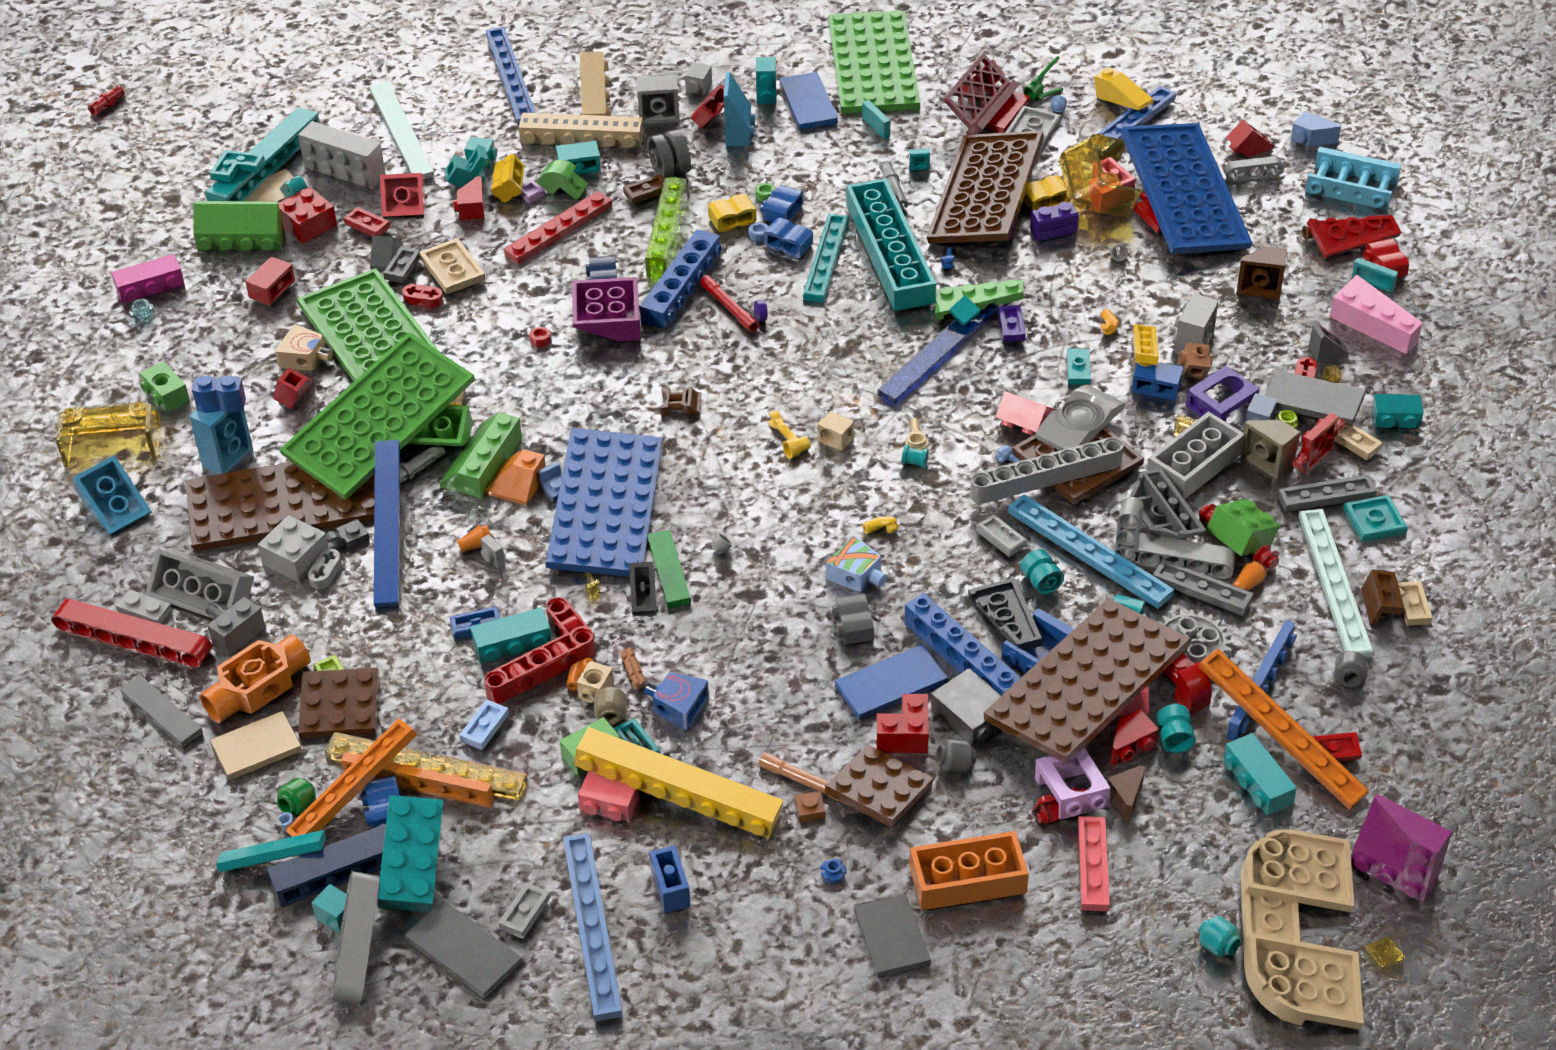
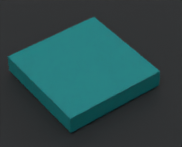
M1389 495L1344 503L1343 509L1362 542L1407 533L1408 527Z

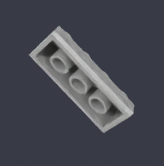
M158 548L145 595L213 618L205 612L207 605L211 604L212 601H217L228 610L243 597L248 599L254 576L175 549Z

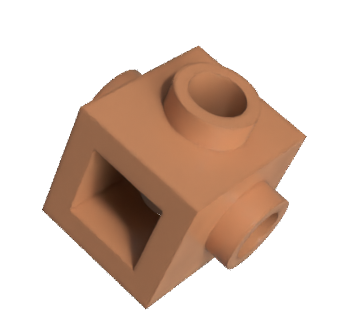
M1187 342L1183 351H1180L1178 356V363L1183 366L1182 377L1204 380L1213 362L1209 345L1196 342Z

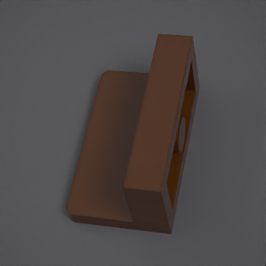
M1372 569L1361 591L1369 622L1372 625H1376L1382 613L1401 615L1405 608L1395 572Z

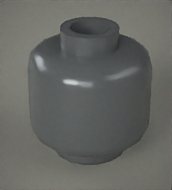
M1345 651L1338 655L1334 662L1335 679L1341 686L1346 688L1361 686L1368 677L1365 657L1356 651Z
M945 739L937 747L936 762L945 772L966 773L971 765H974L976 762V751L972 749L971 743L968 740Z

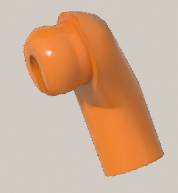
M585 658L571 666L566 687L569 690H577L578 679L589 661L594 662L593 659Z

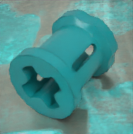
M905 445L902 452L901 465L908 463L925 469L928 462L929 449L919 450L910 448V445Z

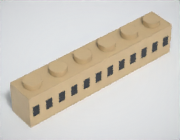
M522 113L519 124L521 144L567 145L597 141L598 147L641 148L644 134L642 117Z

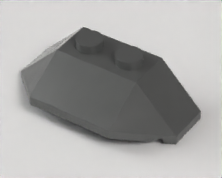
M1162 468L1140 472L1130 497L1138 498L1143 502L1142 523L1150 534L1180 539L1206 533L1205 527Z

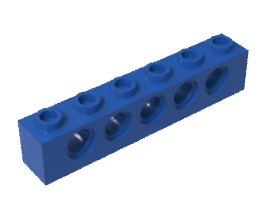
M696 229L639 306L641 323L665 329L669 322L673 321L675 314L683 307L687 297L692 295L695 286L700 283L703 275L707 270L711 269L713 261L716 257L720 256L722 252L720 235Z
M925 593L905 604L904 624L960 674L970 668L1000 695H1003L1021 678Z

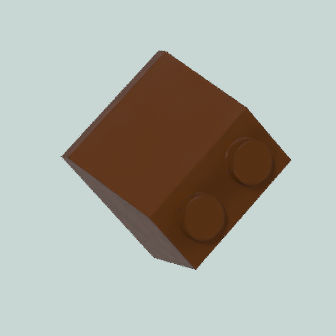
M1265 246L1242 257L1236 294L1280 299L1287 249Z

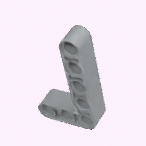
M1127 497L1122 501L1117 524L1116 553L1135 565L1157 568L1162 559L1212 578L1228 579L1232 576L1236 558L1234 550L1223 546L1140 533L1143 502L1135 497Z

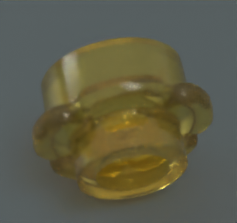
M1327 366L1323 371L1322 379L1324 381L1340 383L1342 372L1338 366Z

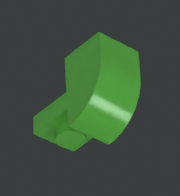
M565 160L552 161L542 171L536 181L537 184L551 195L561 187L575 200L581 196L588 185L586 181L573 172L576 165Z

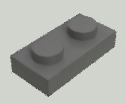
M400 246L383 272L384 279L404 283L420 259V250Z

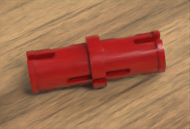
M115 85L108 92L100 94L96 101L88 105L89 112L97 116L107 107L111 108L115 101L125 95L123 88Z

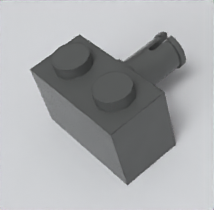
M246 597L240 599L228 610L217 601L209 603L205 610L207 615L215 619L207 625L212 645L228 656L232 655L266 628L261 607Z

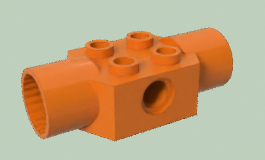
M290 634L277 644L257 640L217 666L219 681L199 694L200 702L208 715L217 723H221L237 711L252 714L293 687L291 676L311 663L309 652L302 641L293 634Z

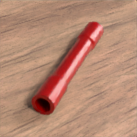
M709 275L701 278L700 285L724 305L749 332H755L758 329L759 322L723 291L715 280Z

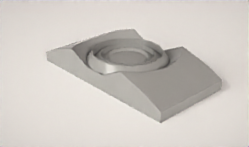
M1088 384L1075 389L1059 409L1050 412L1035 433V438L1060 451L1087 444L1125 408L1126 403Z

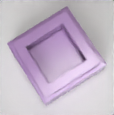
M531 180L523 184L522 193L518 196L530 204L545 196V189Z

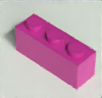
M174 254L111 272L122 304L185 285L181 268Z

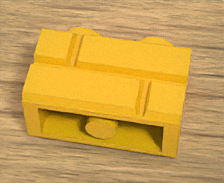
M508 155L504 160L495 163L491 192L504 203L512 199V196L515 197L522 193L525 167L515 155Z

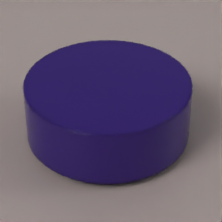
M764 300L754 302V316L758 322H766L768 318L767 305Z

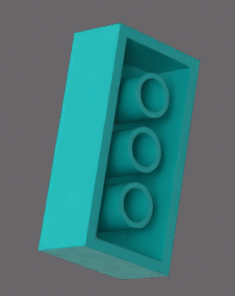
M389 795L377 898L378 909L425 913L432 911L444 800Z

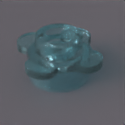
M144 299L136 300L131 305L132 311L129 312V316L147 319L150 317L149 313L154 310V305L149 304Z

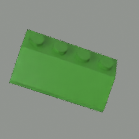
M194 201L193 234L197 250L281 251L285 232L278 202Z
M448 405L407 444L464 445L470 440L473 425L469 406Z
M499 412L482 422L439 483L440 487L482 498L485 494L484 490L504 460L510 457L522 439L520 418Z

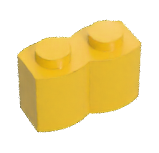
M1053 175L1042 181L1030 182L1023 201L1030 211L1038 210L1041 207L1056 206L1062 202H1070L1071 190L1059 175Z
M739 194L728 200L720 199L711 202L708 205V217L717 231L724 232L737 226L742 227L756 222L757 209L746 194Z

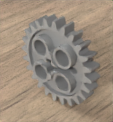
M1190 609L1189 614H1185L1183 610H1180L1178 616L1170 612V619L1162 616V622H1158L1190 638V646L1187 648V652L1185 650L1183 653L1193 664L1203 661L1217 648L1228 658L1231 657L1233 645L1231 633H1227V626H1220V619L1212 621V614L1203 617V611H1200L1198 615H1194L1192 609Z

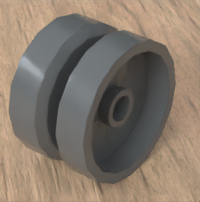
M673 129L667 131L664 136L659 133L648 137L649 158L656 175L661 174L664 179L673 177L674 172L677 175L690 172V153L686 140L680 130Z

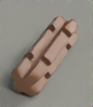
M630 647L621 651V658L634 689H644L647 685L646 678L642 674L643 671L638 659L635 657L634 650Z

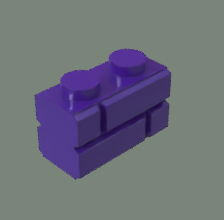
M1062 202L1056 206L1041 207L1038 210L1031 211L1030 230L1037 241L1076 233L1079 214L1072 202Z

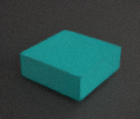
M930 149L909 150V171L930 169Z
M965 295L949 309V312L963 326H966L980 313V309Z

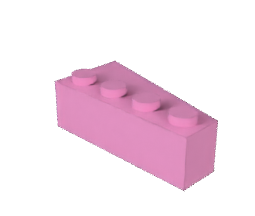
M1358 275L1333 297L1331 318L1405 354L1418 343L1422 322Z

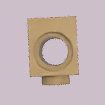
M830 411L825 418L820 419L817 425L818 441L842 451L854 438V421Z
M589 661L577 681L579 699L588 703H594L595 694L600 689L613 687V668Z

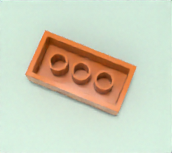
M1016 831L910 848L909 868L921 910L1027 893L1029 873Z

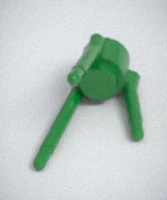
M1056 56L1035 79L1023 88V93L1030 96V100L1037 98L1040 101L1044 97L1063 91V88L1060 87L1043 93L1044 85L1041 82L1044 75L1060 59L1059 56Z

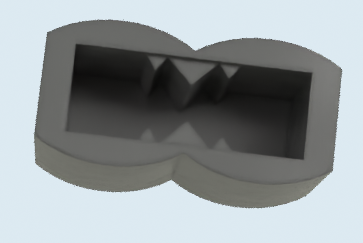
M865 593L836 597V605L832 606V615L834 620L839 621V623H836L838 638L843 637L845 645L874 640V626Z

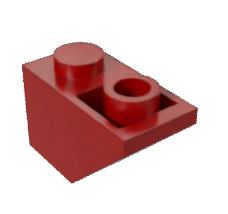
M288 368L277 381L272 399L293 409L313 385L314 380L295 369Z
M1141 709L1119 719L1112 749L1111 763L1113 766L1127 762L1142 752H1148L1157 744L1159 729Z

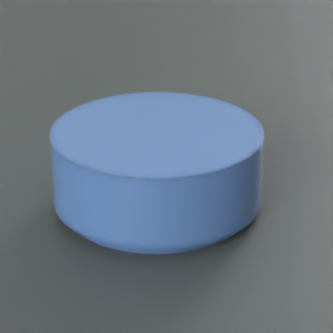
M761 222L753 223L748 228L749 238L757 242L764 241V231L769 226Z

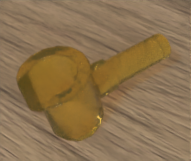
M585 572L589 583L585 584L584 587L589 597L601 593L599 580L594 579L591 572Z

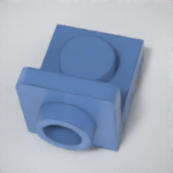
M558 462L538 471L539 486L552 502L558 500L562 478L561 466Z

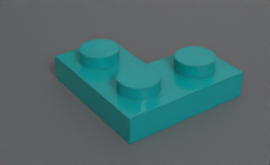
M224 150L210 171V179L231 182L237 171L258 173L265 162L264 154Z

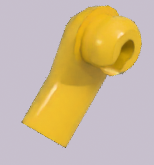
M888 516L877 517L862 524V528L866 534L886 527L888 533H892L899 529V525L895 517Z

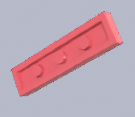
M1079 816L1081 910L1109 911L1105 817Z

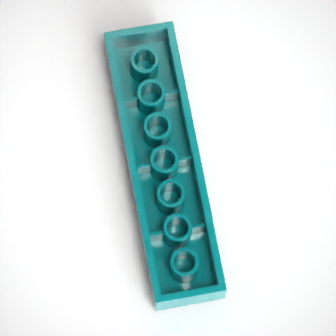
M887 178L846 185V206L893 310L898 311L936 303L937 283Z

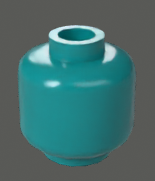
M1215 916L1210 920L1206 919L1199 927V942L1201 946L1217 957L1233 955L1241 944L1238 927L1221 916Z

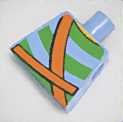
M855 536L826 562L827 580L858 592L863 591L870 583L882 587L887 580V574L881 572V556Z

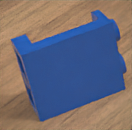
M1039 608L1033 613V620L1042 637L1043 646L1022 650L1007 640L1002 645V660L1025 674L1074 630Z

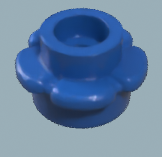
M839 859L824 861L820 867L822 870L821 876L829 884L840 883L847 873L846 866Z

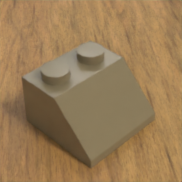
M1248 420L1245 422V438L1242 455L1240 456L1278 479L1293 467L1292 461L1296 458L1300 431L1282 420Z

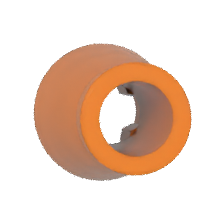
M479 525L457 540L462 553L482 548L481 539L486 535L492 537L487 525L482 527Z
M1258 562L1247 563L1232 585L1249 591L1264 582V577L1267 575L1266 570Z

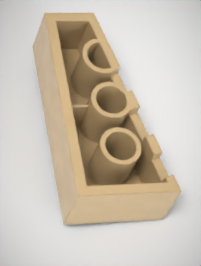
M604 51L580 52L582 115L611 116L610 106H607V102H610V90H606V87H610L609 75H606L605 72L609 71L608 59H604Z

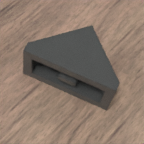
M373 236L370 269L385 270L402 245V241L393 237Z
M1317 322L1312 325L1308 348L1316 362L1343 358L1350 354L1340 338Z
M654 561L629 563L632 612L656 610Z

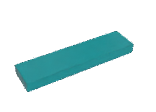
M321 830L221 852L216 862L218 872L321 851L326 840L325 832Z

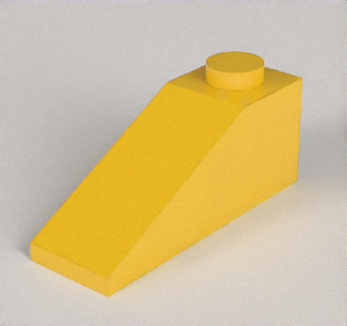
M1105 68L1094 76L1096 96L1099 99L1136 110H1141L1153 103V98L1122 72L1112 68Z

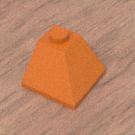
M523 449L505 459L484 490V493L527 506L539 487L538 471L546 467L545 456Z

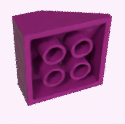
M637 277L572 281L573 328L616 341L641 340Z
M1376 794L1353 848L1351 865L1381 880L1384 884L1391 885L1404 892L1409 897L1424 902L1438 882L1452 831Z

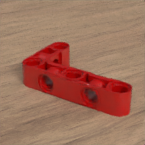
M554 597L546 604L548 624L555 632V635L560 637L485 675V691L489 701L497 704L503 703L569 670L573 664L594 656V634L566 599Z

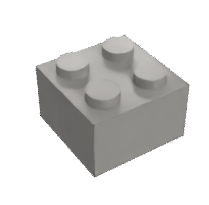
M677 75L636 77L639 117H642L643 124L680 122Z
M1193 293L1190 300L1185 301L1182 315L1178 314L1175 321L1177 331L1172 342L1175 344L1174 354L1179 355L1187 342L1205 345L1210 343L1215 331L1219 300Z
M290 515L257 544L263 565L297 582H300L308 574L319 554L329 549L325 532Z

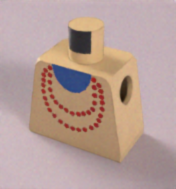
M293 324L275 350L278 367L284 369L312 371L320 360L330 362L333 358V350L326 348L322 334Z

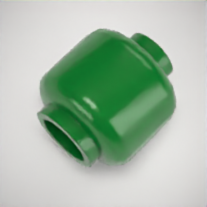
M300 777L292 779L277 792L278 808L283 813H291L293 817L300 816L316 800L313 784Z

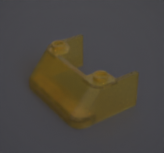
M1098 133L1062 151L1059 163L1068 199L1074 206L1129 218L1141 194V189L1122 186L1116 174L1103 172L1100 162L1111 157L1118 163L1126 147L1122 139Z
M145 401L68 407L59 414L56 443L63 465L69 466L72 434L145 428L152 459L157 458L160 425L159 412L156 407Z

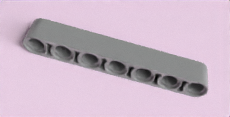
M1111 437L978 472L971 478L970 497L973 502L984 504L1118 468L1122 464L1124 444L1120 439Z

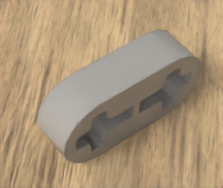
M326 549L322 551L308 572L312 588L324 589L334 579L342 565L340 553L337 550Z

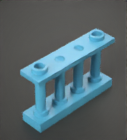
M1319 147L1315 168L1319 170L1317 175L1308 174L1305 192L1388 210L1392 191L1387 189L1389 184L1397 186L1402 164ZM1327 171L1339 173L1338 179L1325 177ZM1347 176L1359 177L1358 184L1347 182ZM1368 180L1381 182L1379 188L1366 186Z

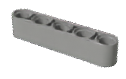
M354 871L350 874L332 985V1000L356 1004L361 1002L378 894L379 876Z

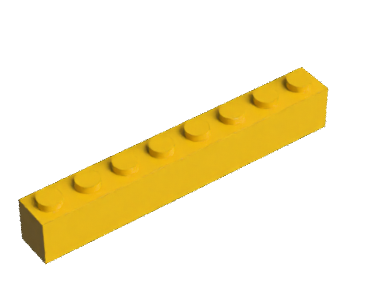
M588 727L576 748L574 766L596 773L609 780L626 783L633 789L649 793L657 798H662L681 807L702 813L707 817L715 818L731 826L752 832L755 835L769 839L780 817L783 800L593 728Z

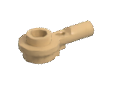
M913 418L910 420L911 432L907 437L905 445H910V448L919 450L927 449L928 440L923 432L920 431L919 420Z

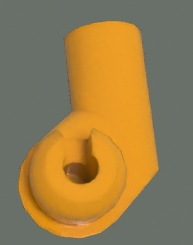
M1105 309L1101 312V317L1106 323L1101 324V329L1104 334L1111 335L1118 328L1119 320L1109 309Z

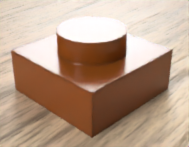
M820 791L795 795L799 822L826 818Z

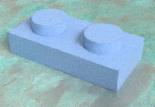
M486 699L460 733V741L483 750L508 717V708Z

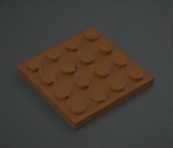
M1105 426L1088 443L1111 437L1120 438ZM1035 434L1012 447L1013 455L1021 461L1060 451L1036 439ZM1120 439L1124 447L1122 464L1118 468L1059 483L1051 487L1074 505L1144 464V457Z

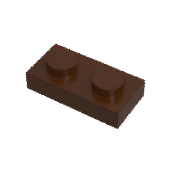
M659 174L623 186V192L632 204H636L670 192V186L662 175Z

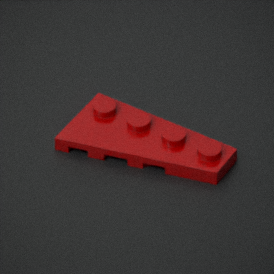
M1393 215L1366 216V218L1360 219L1347 217L1340 220L1335 218H1326V220L1319 221L1317 219H1309L1307 222L1325 259L1366 247L1367 243L1399 237L1402 233Z

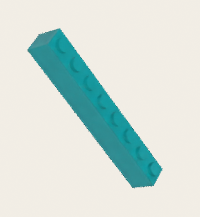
M297 107L248 152L264 154L265 162L258 173L237 171L231 182L216 181L205 191L207 201L246 200L270 175L274 174L301 148L298 134L311 121L320 123L318 112Z

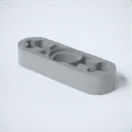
M1271 156L1231 161L1225 165L1223 172L1229 182H1240L1277 177L1283 173L1284 165L1279 157ZM1259 166L1255 172H1249L1252 167Z

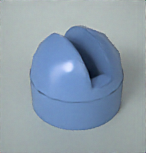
M1060 95L1052 97V111L1055 113L1065 111L1067 99Z

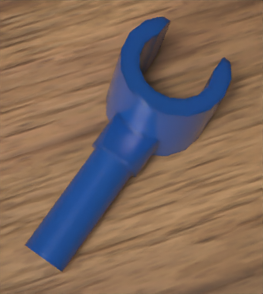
M951 247L947 248V256L941 257L943 269L954 268V255H952L953 249Z

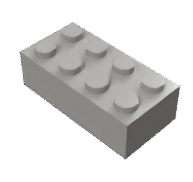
M311 121L298 134L305 168L373 189L380 182V175H386L380 142Z
M1208 411L1148 458L1147 470L1162 468L1185 500L1242 455L1245 434Z

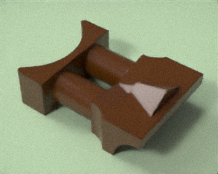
M693 387L683 389V392H671L670 388L661 389L662 396L666 400L659 406L661 416H670V411L683 410V413L700 414L701 392L695 391Z

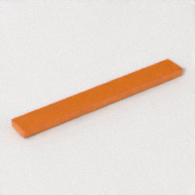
M1217 648L1200 662L1199 668L1347 809L1353 808L1368 794L1369 790L1220 649Z

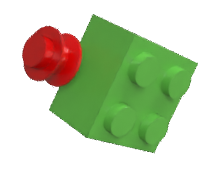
M1243 499L1217 506L1215 504L1205 505L1200 510L1199 521L1202 524L1207 523L1206 530L1240 556L1253 553V561L1262 564L1266 571L1272 570L1279 563V552L1270 551L1271 544L1281 525L1274 521L1270 514L1258 509L1254 502Z

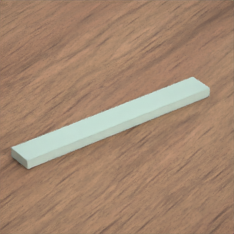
M389 82L369 86L370 92L409 172L422 173L424 180L433 178V169Z
M1323 509L1300 511L1299 520L1344 651H1356L1365 658H1370L1373 655V649Z

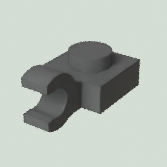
M358 519L336 528L337 533L334 531L326 533L329 549L335 550L343 545L350 549L369 540V533Z

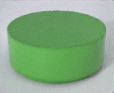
M769 183L759 184L755 188L756 199L762 202L766 201L770 197L772 190L776 189L775 186Z

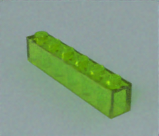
M665 177L645 255L646 277L661 278L672 263L687 201L686 179Z

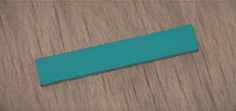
M828 213L803 292V300L825 302L848 226L849 216Z

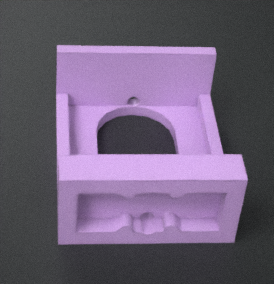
M1085 748L1067 764L1052 756L1036 759L1035 780L1039 785H1048L1059 803L1060 820L1109 807L1110 786ZM1086 774L1092 786L1089 790L1076 792L1069 789L1063 779Z

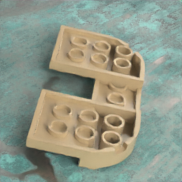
M1283 829L1269 832L1264 838L1255 841L1241 868L1244 968L1248 985L1257 1000L1283 1021L1302 1025L1305 1020L1360 1030L1364 1024L1358 952L1300 942L1298 903L1352 912L1355 904L1350 841L1298 830Z

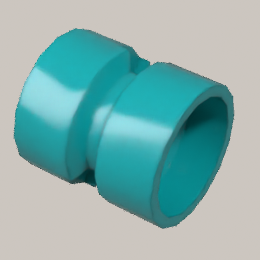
M1036 549L1031 551L1020 563V569L1041 595L1053 593L1064 581L1063 572L1054 564L1053 559L1046 550Z
M1171 704L1158 711L1156 719L1164 750L1170 753H1182L1191 749L1195 745L1196 738L1188 708L1180 704Z

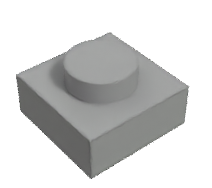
M490 535L481 539V554L483 558L497 568L504 565L503 547Z

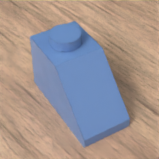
M1304 111L1293 123L1291 140L1309 147L1334 144L1339 141L1341 124Z

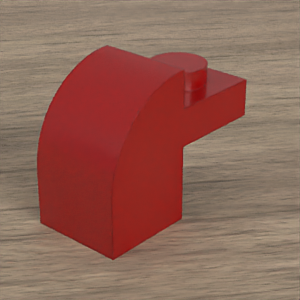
M1182 653L1164 672L1176 684L1174 698L1180 705L1187 707L1190 714L1210 705L1212 687L1208 675L1199 668L1200 662L1193 664Z

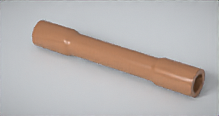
M766 752L761 755L758 763L759 767L777 775H783L826 794L825 786L829 781L786 763V761ZM828 795L830 798H832V799H834V800H836V801H838V802H841V801H839V800H837V799L831 797L830 795Z

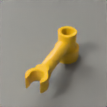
M778 411L768 413L772 420L767 421L768 424L778 429L787 439L783 442L782 446L785 455L789 459L799 456L800 452L810 449L809 439L806 436L798 438L784 423Z

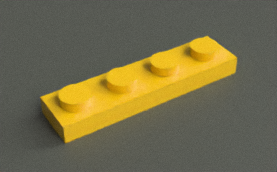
M1134 324L1132 333L1135 362L1142 366L1158 365L1159 351L1156 327Z

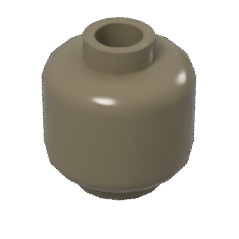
M605 687L595 694L594 715L598 720L604 717L610 725H614L625 718L627 714V698L622 690L616 687Z

